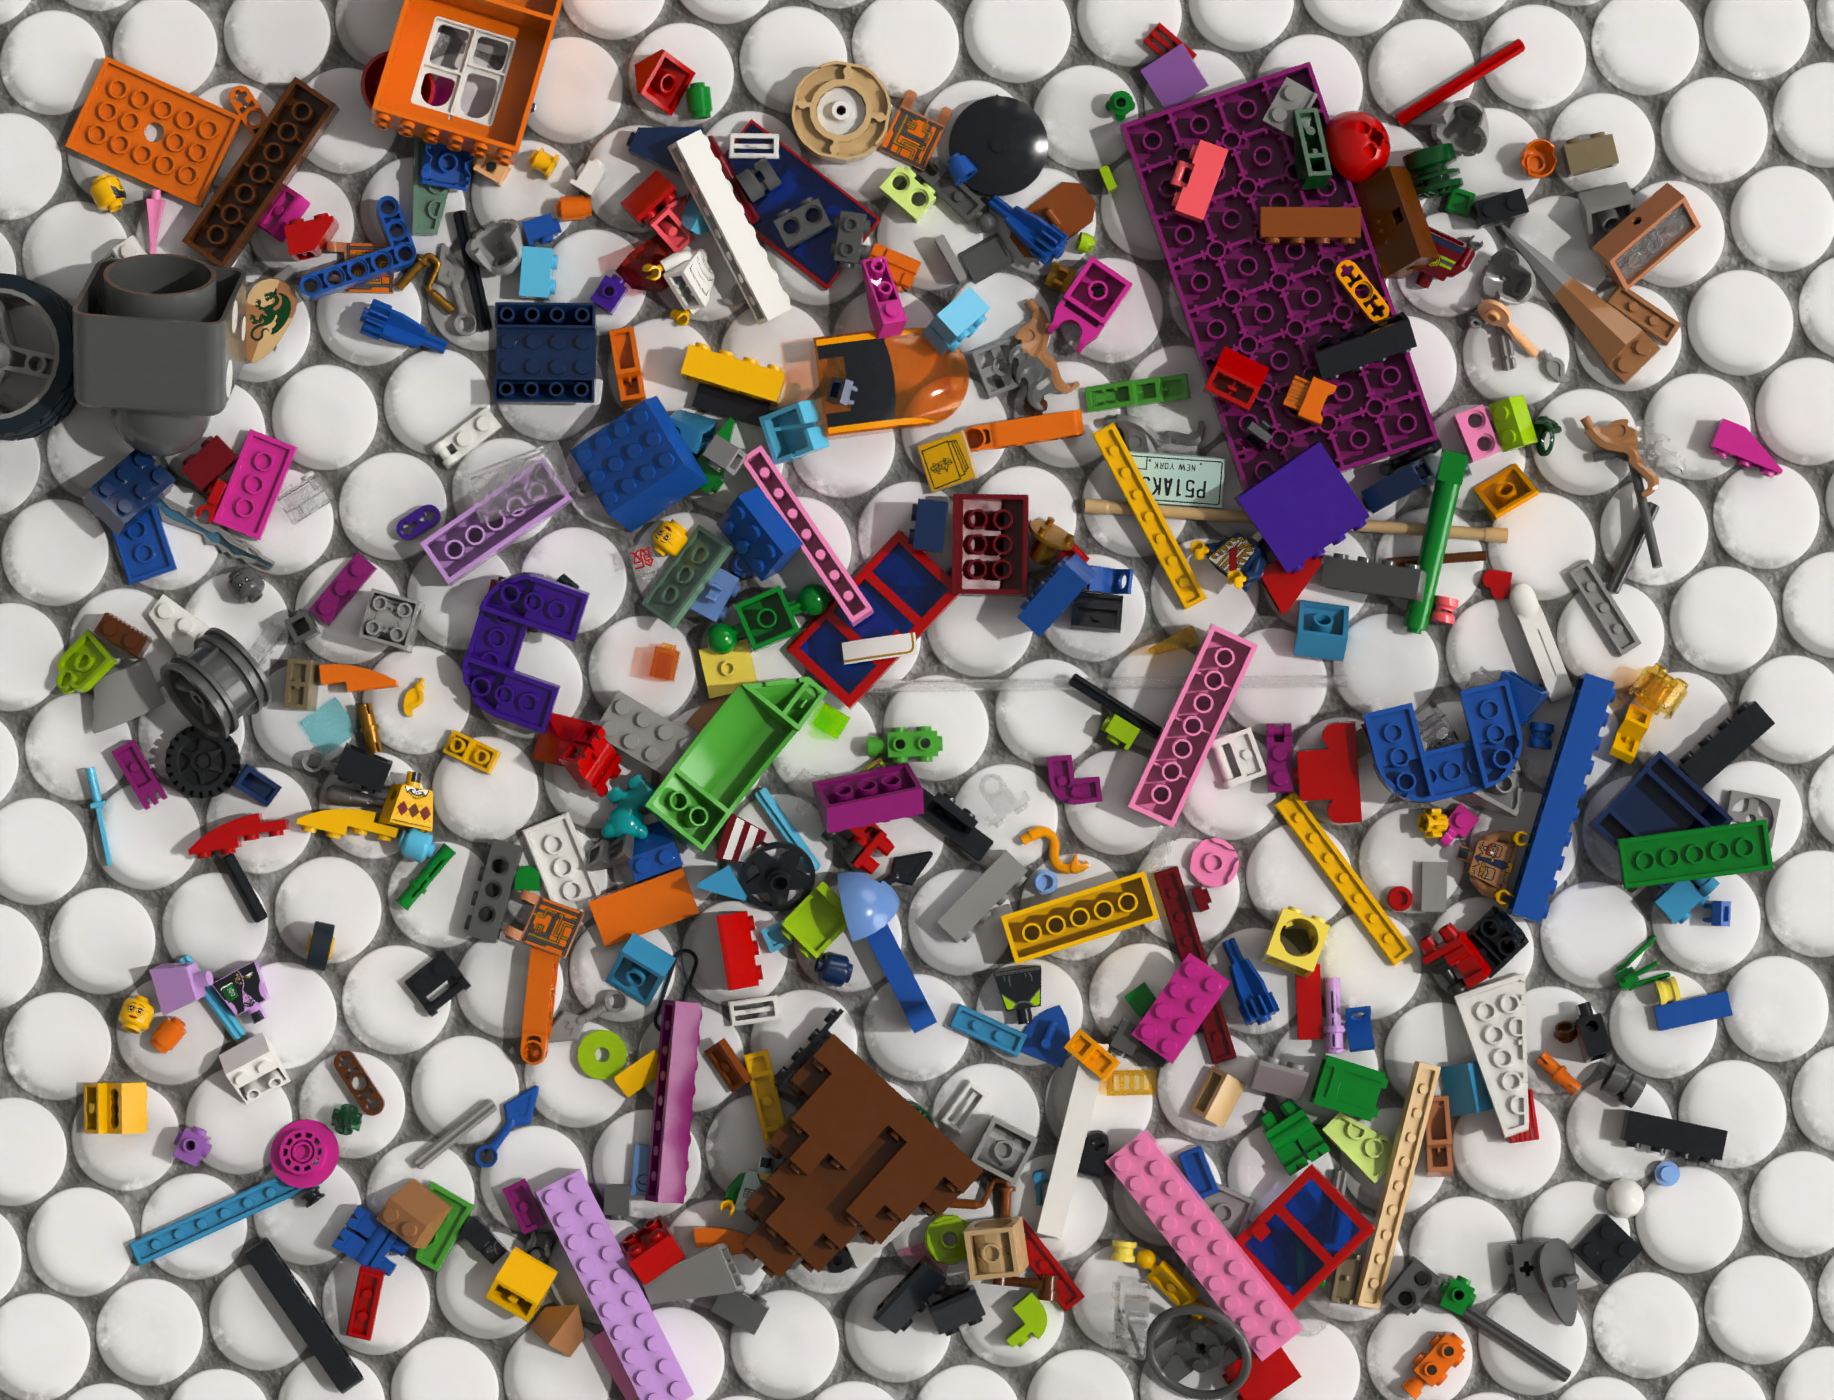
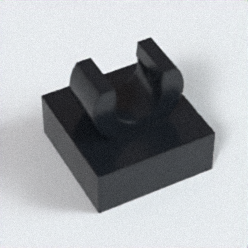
M1263 419L1260 425L1252 421L1241 438L1261 452L1273 437L1267 432L1272 424L1266 419Z

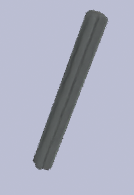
M1466 1307L1463 1314L1464 1318L1563 1382L1568 1380L1571 1375L1569 1369L1474 1307Z

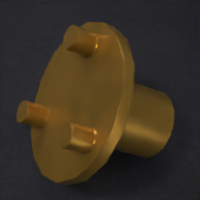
M1048 517L1046 521L1033 520L1028 526L1030 532L1037 538L1029 556L1036 563L1045 566L1050 564L1057 549L1071 550L1075 544L1074 536L1053 524L1055 519L1052 517Z

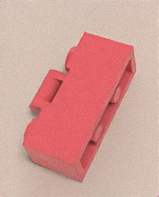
M1200 139L1198 146L1193 144L1188 159L1193 160L1192 164L1181 160L1178 161L1170 183L1182 189L1181 193L1176 191L1171 204L1176 207L1174 214L1202 224L1228 149ZM1186 169L1192 171L1188 184L1182 182Z

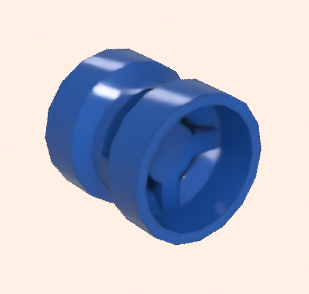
M1530 722L1529 730L1533 737L1528 738L1527 747L1552 750L1553 742L1549 737L1554 733L1555 725Z

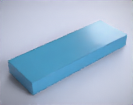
M960 1003L949 1025L951 1028L1015 1057H1018L1027 1037V1034Z

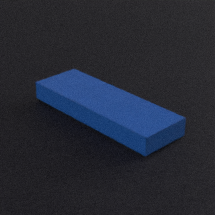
M1727 991L1653 1006L1658 1031L1733 1015Z

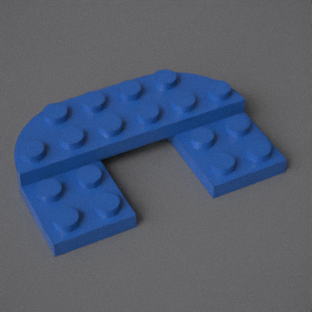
M1508 679L1458 692L1471 741L1424 752L1412 703L1363 714L1362 718L1374 761V771L1384 787L1403 800L1413 803H1430L1484 790L1505 779L1514 768L1522 749V732Z

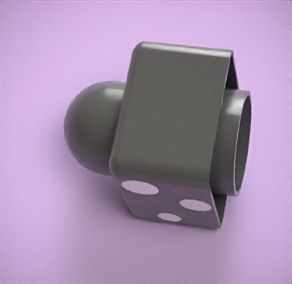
M143 254L123 259H104L98 261L72 308L73 379L76 401L86 407L111 409L112 421L119 435L128 445L141 453L150 456L166 457L182 453L196 444L205 433L210 417L224 410L246 361V272L239 268L210 266L201 260L175 254Z

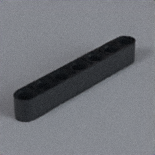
M265 1237L246 1250L245 1255L337 1389L344 1394L363 1381L364 1378L269 1239Z

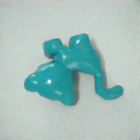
M638 774L626 782L628 790L623 791L618 786L606 793L605 796L609 802L613 804L618 803V806L609 813L608 820L602 827L601 833L604 838H620L626 833L637 839L647 838L648 829L643 823L642 814L638 809L645 807V803L657 788L647 783L642 775Z

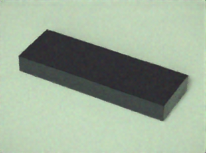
M699 383L692 407L726 418L731 417L734 420L762 428L759 417L768 414L771 404Z

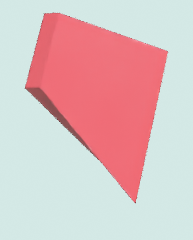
M687 194L667 205L649 222L650 228L674 253L682 251L695 239L692 232L688 231L681 222V215L688 202Z

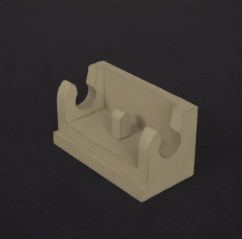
M288 658L283 708L316 711L320 672L319 661Z
M1351 1253L1334 1270L1329 1295L1331 1302L1346 1303L1348 1305L1354 1304L1362 1254Z

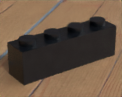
M1404 312L1309 345L1317 373L1322 380L1336 379L1344 372L1358 371L1366 364L1383 362L1391 355L1408 353L1411 348L1417 346L1410 320Z
M1747 701L1743 702L1735 710L1737 715L1731 720L1728 717L1716 727L1719 731L1712 737L1710 734L1706 735L1698 742L1700 747L1694 753L1690 750L1679 759L1681 764L1678 768L1701 789L1775 724L1756 701L1750 703Z
M1626 1110L1620 1139L1626 1141V1146L1641 1148V1144L1651 1146L1650 1151L1665 1154L1666 1149L1675 1151V1156L1690 1159V1154L1700 1156L1699 1161L1714 1164L1715 1159L1722 1161L1728 1131Z

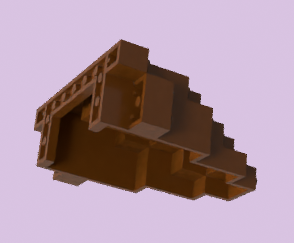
M831 1034L810 1058H807L787 1080L791 1084L788 1088L797 1097L804 1096L805 1099L765 1142L769 1146L766 1150L775 1159L782 1158L783 1161L743 1204L747 1208L744 1212L753 1221L759 1219L761 1222L742 1242V1245L745 1247L742 1252L752 1261L757 1258L764 1264L761 1269L771 1278L775 1275L781 1278L799 1257L803 1259L800 1264L810 1273L813 1270L819 1273L836 1253L850 1242L859 1230L862 1231L859 1235L868 1244L873 1245L875 1243L881 1245L893 1230L909 1217L917 1206L927 1216H941L953 1201L970 1187L983 1170L835 1034Z

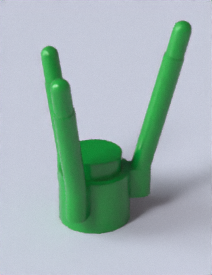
M1655 935L1636 950L1624 963L1616 967L1618 971L1613 975L1622 991L1626 989L1631 991L1636 987L1671 976L1667 972L1639 980L1638 976L1658 966V961H1654L1637 971L1632 966L1627 968L1656 940L1657 937Z

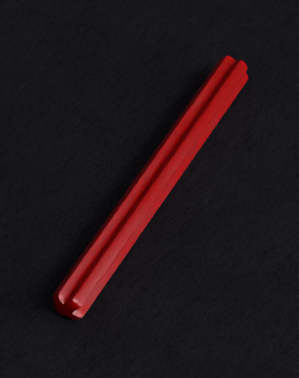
M1520 39L1513 41L1395 115L1396 121L1400 126H1404L1524 52L1525 46Z

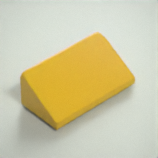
M654 1049L613 1077L627 1098L656 1079L658 1052Z

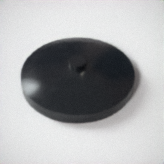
M1006 96L986 97L969 105L956 119L949 138L950 157L956 153L965 155L978 169L974 176L964 182L967 186L985 195L1007 196L1027 188L1039 176L1047 159L1048 138L1041 119L1025 103Z

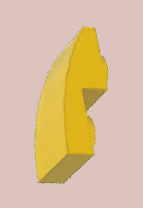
M454 729L442 751L490 775L502 753Z

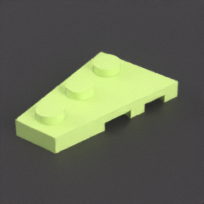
M1340 1112L1321 1129L1323 1134L1372 1184H1375L1387 1172L1394 1141L1367 1128L1360 1122Z

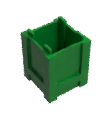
M1324 1054L1309 1102L1371 1122L1372 1117L1377 1118L1379 1108L1375 1106L1381 1088L1386 1089L1388 1079H1385L1386 1073Z

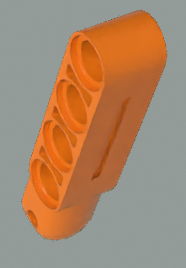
M1081 410L968 427L964 431L971 452L1008 448L1085 435Z
M531 947L520 1053L526 1063L539 1065L546 1059L548 1053L559 956Z

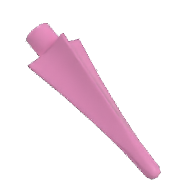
M151 189V199H146L149 225V254H155L158 231L166 200H161V190Z

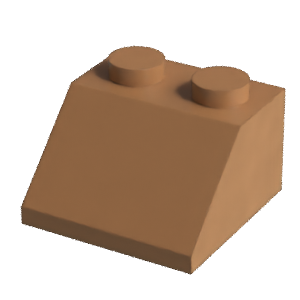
M412 1179L388 1199L376 1219L412 1247L426 1249L452 1209V1206L418 1180Z

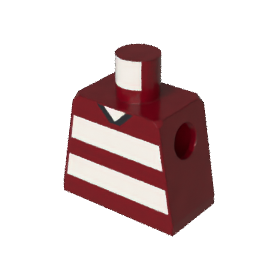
M731 814L715 858L744 863L746 858L755 849L767 844L764 842L767 832L735 814ZM777 848L765 852L774 857Z

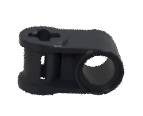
M1094 1130L1088 1134L1077 1175L1101 1181L1109 1147V1139L1103 1131ZM1097 1136H1100L1104 1145H1099L1098 1149L1094 1148V1143L1091 1140H1096Z

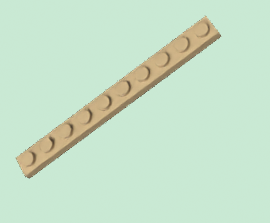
M1419 1061L1414 1062L1373 1224L1376 1230L1369 1239L1353 1302L1357 1306L1380 1310L1441 1070L1440 1066Z

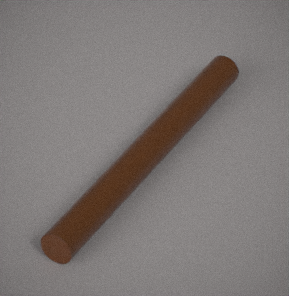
M1486 551L1446 553L1442 564L1486 561ZM1418 556L1386 558V560L1396 562L1398 567H1405L1406 563L1416 565Z

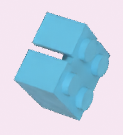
M968 287L934 317L922 332V335L941 356L948 350L952 353L963 343L962 341L966 337L970 338L979 329L978 327L987 320L984 315L990 307L971 287Z
M814 399L797 402L759 417L774 465L791 462L829 447L823 425L818 426L817 423L821 419Z

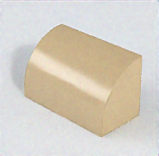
M1211 1066L1189 1111L1224 1128L1246 1083Z

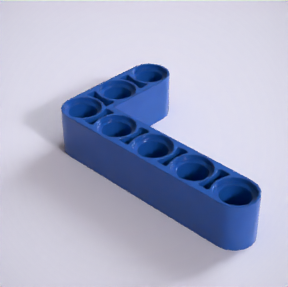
M384 196L380 198L376 208V216L388 247L305 275L299 284V294L303 299L314 301L408 269L414 264L417 254L400 205L394 197ZM386 204L391 205L394 208V212L392 214H384L381 211V207ZM397 227L402 230L403 235L396 238L389 231ZM405 250L412 257L404 261L399 258L398 253ZM385 259L388 266L380 269L376 267L375 260ZM358 266L363 268L365 273L357 277L351 273V269ZM332 274L338 275L341 282L337 285L330 284L327 280L328 276ZM311 282L317 286V290L309 293L305 291L303 286Z
M888 924L867 936L866 938L913 1032L917 1033L937 1023Z

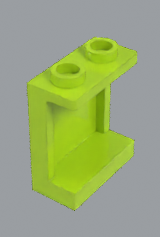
M824 881L780 924L783 928L780 931L781 934L790 942L794 939L800 945L798 950L808 960L811 957L816 960L847 928L840 897Z

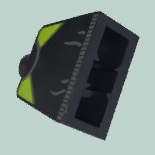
M1041 965L993 972L1006 1012L1016 1010L1018 1025L1033 1023L1031 1008L1041 1006Z

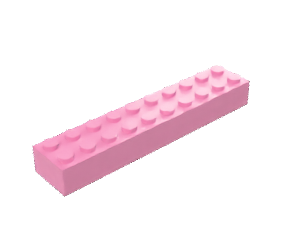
M1148 1129L1141 1132L1105 1161L1224 1314L1230 1316L1231 1320L1240 1326L1250 1347L1261 1361H1264L1304 1329L1303 1325Z

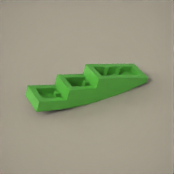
M1186 373L1085 388L1088 413L1191 399L1188 374Z

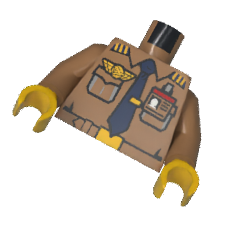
M1499 830L1484 834L1481 840H1476L1473 849L1460 845L1456 854L1457 860L1469 863L1466 874L1470 875V882L1483 896L1495 901L1497 900L1504 907L1509 905L1503 902V898L1506 895L1513 897V894L1505 889L1518 847H1528L1530 845L1522 842L1524 835L1531 836L1528 832Z

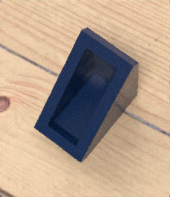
M246 764L232 783V785L266 807L269 806L282 788L251 764Z

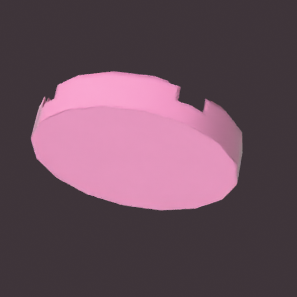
M1211 838L1205 839L1195 846L1190 854L1189 867L1196 881L1203 886L1215 888L1224 886L1232 881L1237 874L1239 860L1231 844L1222 839Z

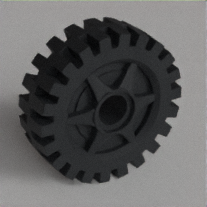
M189 726L177 733L170 741V745L166 750L165 769L171 783L182 793L194 798H212L224 793L232 786L241 767V756L237 744L230 735L224 741L218 742L206 737L194 726ZM205 754L209 758V764L201 769L197 765V759L200 755Z

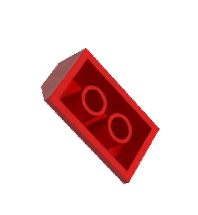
M748 911L716 916L728 991L759 986V980H763L761 965H756L755 955H759L757 940L752 941L751 931L755 930L753 915L748 916Z

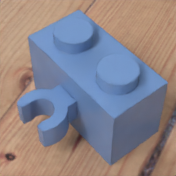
M719 568L690 607V610L716 624L719 619L723 621L730 610V607L727 606L730 598L735 599L742 587L738 584L740 578Z

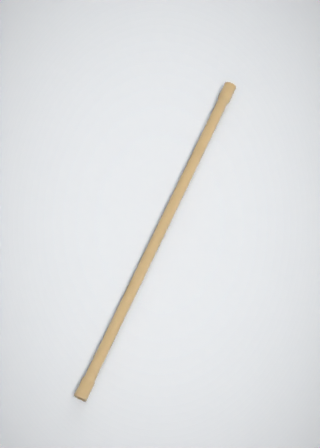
M1085 498L1084 513L1134 515L1128 502ZM1158 505L1164 518L1253 524L1245 511ZM1365 520L1367 524L1357 531L1423 536L1426 524ZM1451 526L1448 538L1507 543L1508 528Z

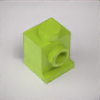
M1116 714L1112 718L1107 716L1100 728L1108 734L1106 739L1117 746L1123 743L1125 745L1123 750L1126 752L1141 730Z

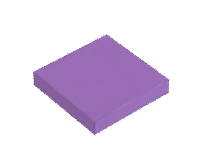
M1183 43L1140 70L1165 110L1178 106L1209 86Z

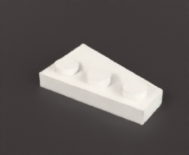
M165 594L160 597L149 613V616L177 655L188 656L193 652L194 641L199 636L204 635L210 628Z

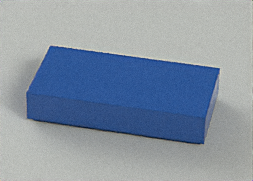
M1201 1145L1178 1154L1187 1180L1202 1199L1220 1192Z

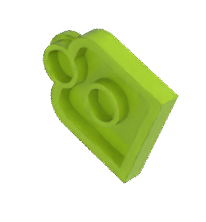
M89 629L58 660L57 669L60 674L57 677L56 683L59 690L64 694H71L75 691L80 693L89 691L117 663L97 636Z

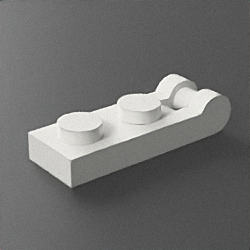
M486 407L444 440L436 444L432 450L436 455L439 454L443 459V465L448 469L495 434L502 426L488 407ZM453 444L458 451L451 455L447 448Z

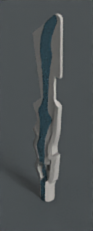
M165 497L157 503L163 522L203 534L207 545L218 546L222 553L228 552L234 559L242 558L247 564H258L269 570L274 566L275 561L262 555L261 551L244 540L242 543L237 541L232 534L214 523L206 525L193 518L194 512Z

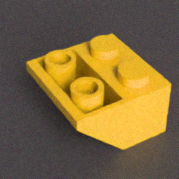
M514 1247L494 1279L485 1298L529 1323L539 1310L558 1271L521 1249Z

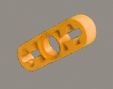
M1351 260L1341 261L1335 269V277L1368 320L1376 322L1387 318L1389 315L1388 304L1359 267ZM1342 266L1353 269L1351 276L1354 279L1357 276L1361 278L1351 288L1348 286L1352 282L1348 276H1341ZM1358 285L1367 286L1369 289L1368 297L1364 299L1358 298L1355 294V288ZM1373 295L1375 296L1376 300H1374L1372 303L1377 308L1382 306L1384 309L1381 312L1383 315V317L1381 318L1378 315L1374 317L1371 314L1374 309L1370 304L1367 307L1363 305V303L1368 302Z

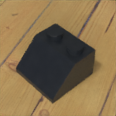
M974 1285L928 1305V1310L939 1334L945 1333L946 1336L960 1331L959 1326L968 1323L969 1326H973L982 1322V1316L986 1315Z

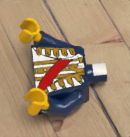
M1258 530L1249 540L1242 534L1235 533L1230 538L1216 543L1204 544L1202 541L1196 540L1190 544V552L1194 553V557L1197 560H1202L1206 554L1207 559L1212 565L1228 578L1229 585L1234 583L1235 588L1242 589L1245 592L1249 590L1254 581L1262 578L1265 566L1268 563V558L1260 550L1266 542Z

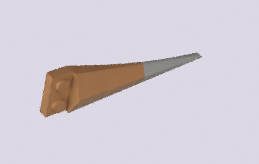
M1501 225V230L1559 302L1605 366L1624 385L1660 351L1661 348L1635 323L1505 225Z

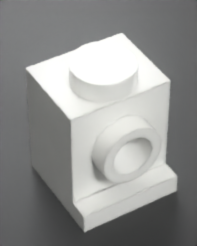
M592 157L587 164H581L575 175L578 179L574 180L572 178L569 182L570 185L588 197L593 198L608 174L607 170L604 169L605 164Z

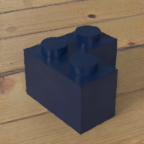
M918 498V504H913L911 521H916L915 529H910L908 544H913V550L933 553L943 552L948 502Z

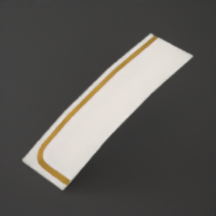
M915 632L842 643L844 665L918 655Z

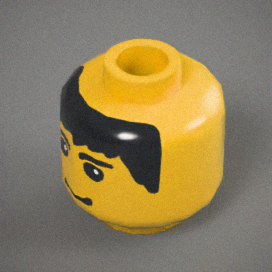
M104 174L92 181L89 191L99 210H109L110 213H113L123 207L122 203L127 195L117 177Z

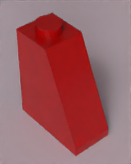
M1323 555L1315 560L1310 557L1303 562L1305 566L1294 574L1291 571L1284 573L1278 560L1265 567L1260 581L1281 616L1287 613L1322 564L1320 559L1323 558Z

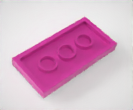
M250 429L213 522L261 540L298 448Z
M1189 953L1131 1035L1173 1064L1231 981L1195 955Z

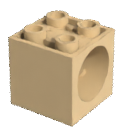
M1022 1216L975 1220L963 1231L970 1281L1017 1277L1029 1266Z

